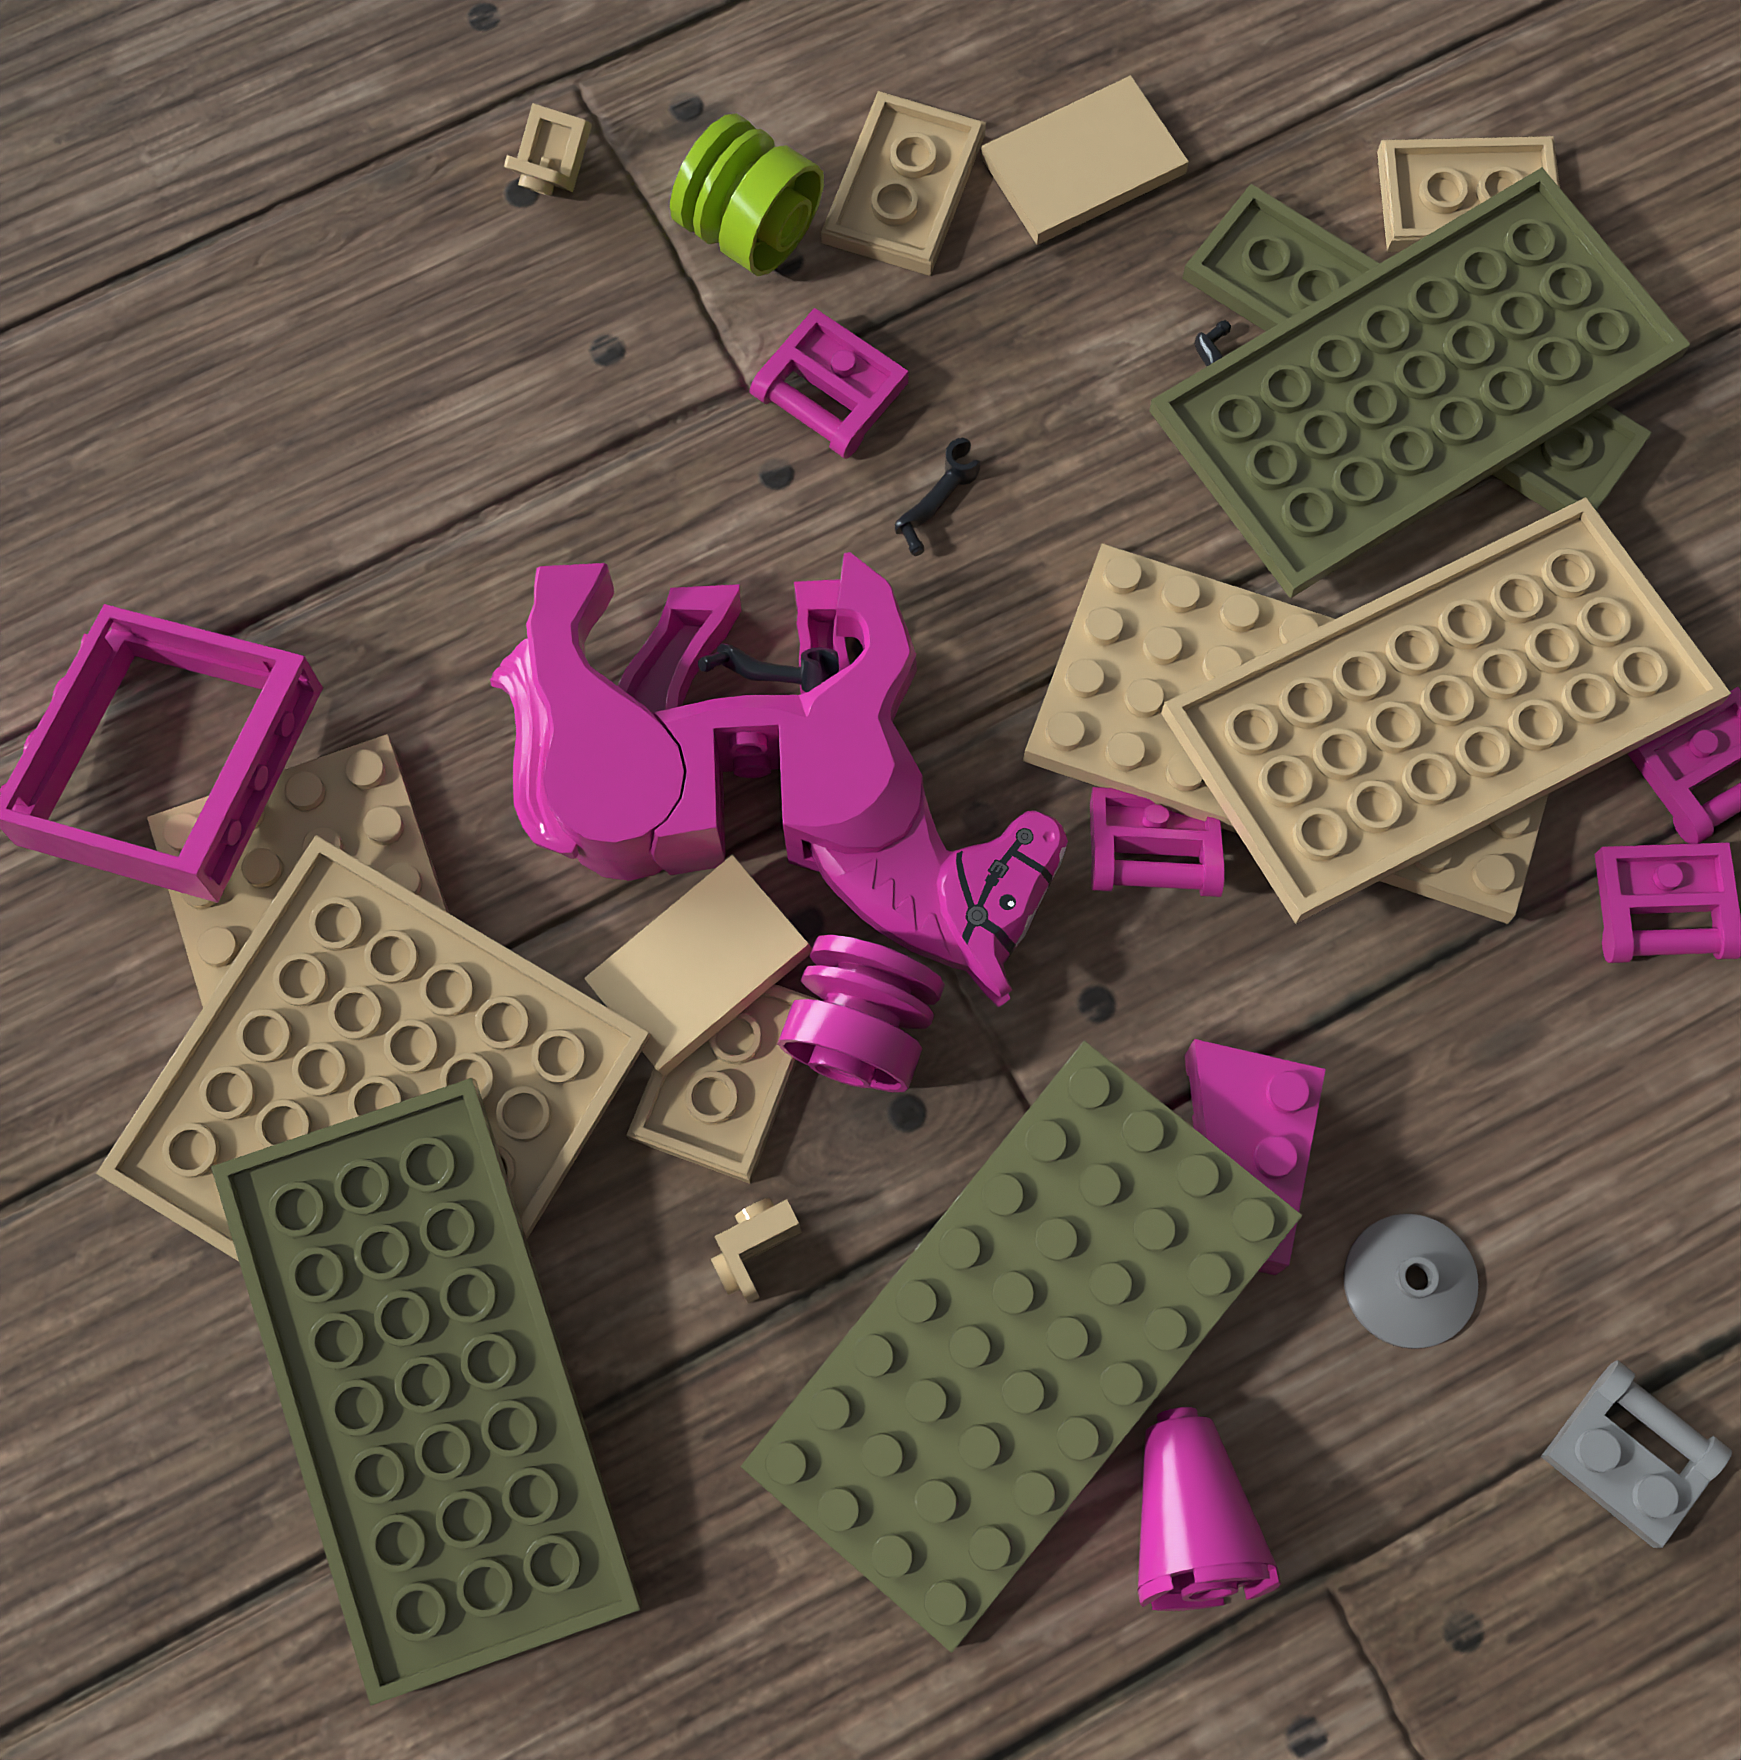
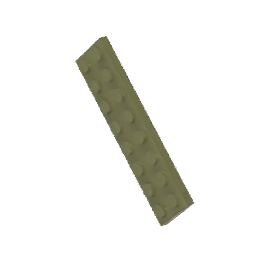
M1250 184L1185 265L1182 279L1259 328L1268 331L1380 263ZM1605 404L1492 475L1552 513L1585 497L1597 511L1652 432Z

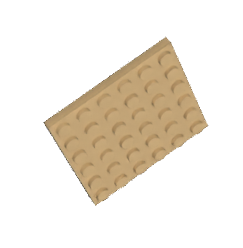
M315 835L96 1174L239 1261L211 1166L473 1078L477 1081L526 1239H528L642 1052L651 1034Z

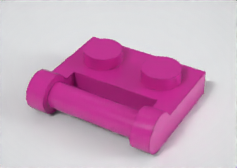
M814 307L757 373L752 381L750 394L764 404L775 403L830 441V449L842 458L847 459L857 450L866 432L908 384L909 371ZM794 371L852 412L842 421L786 383L785 380Z
M1739 687L1730 691V696L1722 705L1638 747L1628 754L1671 813L1676 831L1688 844H1699L1713 835L1715 826L1741 812V782L1703 805H1700L1690 791L1741 761V690Z
M1092 787L1090 799L1092 891H1112L1113 885L1194 889L1199 890L1200 896H1222L1225 872L1220 820L1207 816L1206 821L1169 811L1147 798L1113 788ZM1114 852L1199 857L1200 864L1115 860Z
M1730 843L1601 847L1594 854L1604 924L1602 949L1607 963H1628L1632 960L1633 956L1713 953L1717 960L1739 959L1741 957V916ZM1711 912L1712 928L1632 931L1630 914Z

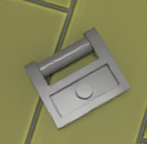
M1616 1360L1601 1374L1547 1447L1541 1458L1653 1548H1663L1708 1483L1726 1466L1732 1455V1450L1714 1436L1709 1439L1702 1436L1633 1381L1635 1373L1619 1360ZM1613 1403H1619L1689 1459V1462L1680 1474H1677L1605 1416Z

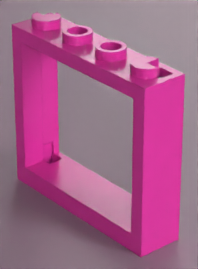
M104 604L89 633H84L80 649L65 677L61 678L56 684L52 701L39 725L27 737L23 754L8 782L0 788V829L16 846L218 903L323 687L303 655ZM135 656L262 689L178 857L48 820Z

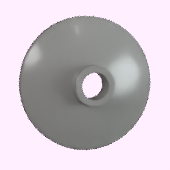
M1393 1215L1370 1225L1352 1244L1345 1261L1343 1274L1345 1295L1357 1320L1378 1339L1401 1348H1428L1447 1341L1466 1325L1474 1311L1478 1297L1477 1269L1473 1257L1464 1242L1444 1224L1421 1215ZM1409 1266H1417L1425 1272L1427 1284L1423 1290H1415L1406 1282L1405 1273Z

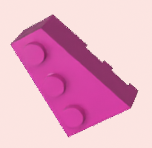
M1194 1039L1184 1055L1194 1112L1192 1115L1193 1128L1299 1212L1326 1069ZM1297 1223L1258 1270L1259 1272L1276 1276L1289 1266Z

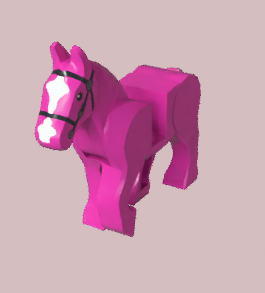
M851 552L844 553L841 579L794 582L798 611L797 630L800 642L799 667H801V654L807 649L829 648L837 651L839 657V672L806 693L800 685L801 695H743L711 699L682 706L691 682L699 671L698 661L701 657L710 655L727 637L741 612L740 584L670 588L658 625L626 667L618 685H616L589 665L585 657L584 645L592 627L606 611L614 595V585L608 565L605 563L539 566L536 569L534 605L526 623L528 638L518 644L512 653L503 659L490 679L492 687L503 689L509 694L514 707L516 724L513 760L514 808L523 829L533 843L568 858H577L585 867L602 877L632 881L656 875L663 869L669 875H677L717 868L726 860L723 772L734 771V774L739 777L758 778L770 774L771 769H780L782 819L788 863L820 872L830 888L861 919L884 936L911 952L952 968L967 971L982 992L997 1007L1010 1000L1009 992L1012 991V988L1006 977L1003 965L1025 937L1062 863L1068 840L1063 826L1054 817L1038 811H1026L1011 822L1002 836L988 843L972 845L952 852L946 850L937 833L923 788L922 773L893 724L898 708L917 672L916 653L893 589L884 577ZM847 637L857 638L863 646V652L851 665L846 649Z

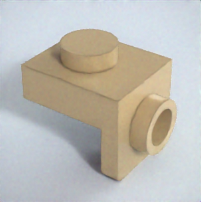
M532 103L518 156L515 158L507 155L504 167L521 175L518 185L531 191L552 196L555 186L573 192L592 124L587 120Z
M766 1198L746 1207L735 1215L738 1225L714 1236L722 1253L711 1258V1261L728 1295L741 1289L748 1304L759 1299L760 1296L743 1263L802 1233L800 1224L787 1199L774 1206L771 1198Z

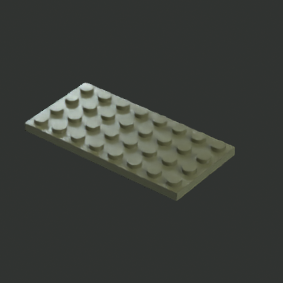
M1543 167L1153 398L1149 412L1289 598H1292L1683 357L1691 344Z
M1083 1041L740 1467L952 1653L1302 1215L1086 1041Z
M469 1078L211 1166L370 1706L640 1610L642 1602L476 1079Z

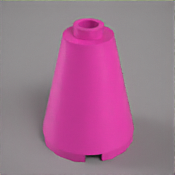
M1192 1407L1173 1408L1159 1413L1156 1416L1158 1423L1150 1426L1145 1431L1138 1572L1140 1605L1145 1607L1151 1603L1152 1610L1186 1611L1225 1605L1224 1597L1237 1593L1240 1587L1244 1588L1246 1600L1257 1598L1276 1590L1281 1585L1278 1567L1213 1420L1207 1417H1198L1197 1409Z

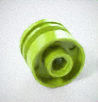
M727 114L712 123L705 130L683 161L672 189L669 205L671 218L689 232H695V235L707 244L719 243L720 251L757 277L766 275L775 270L788 258L810 227L820 204L824 188V174L815 163L787 145L775 147L774 139L762 129H756L739 114Z

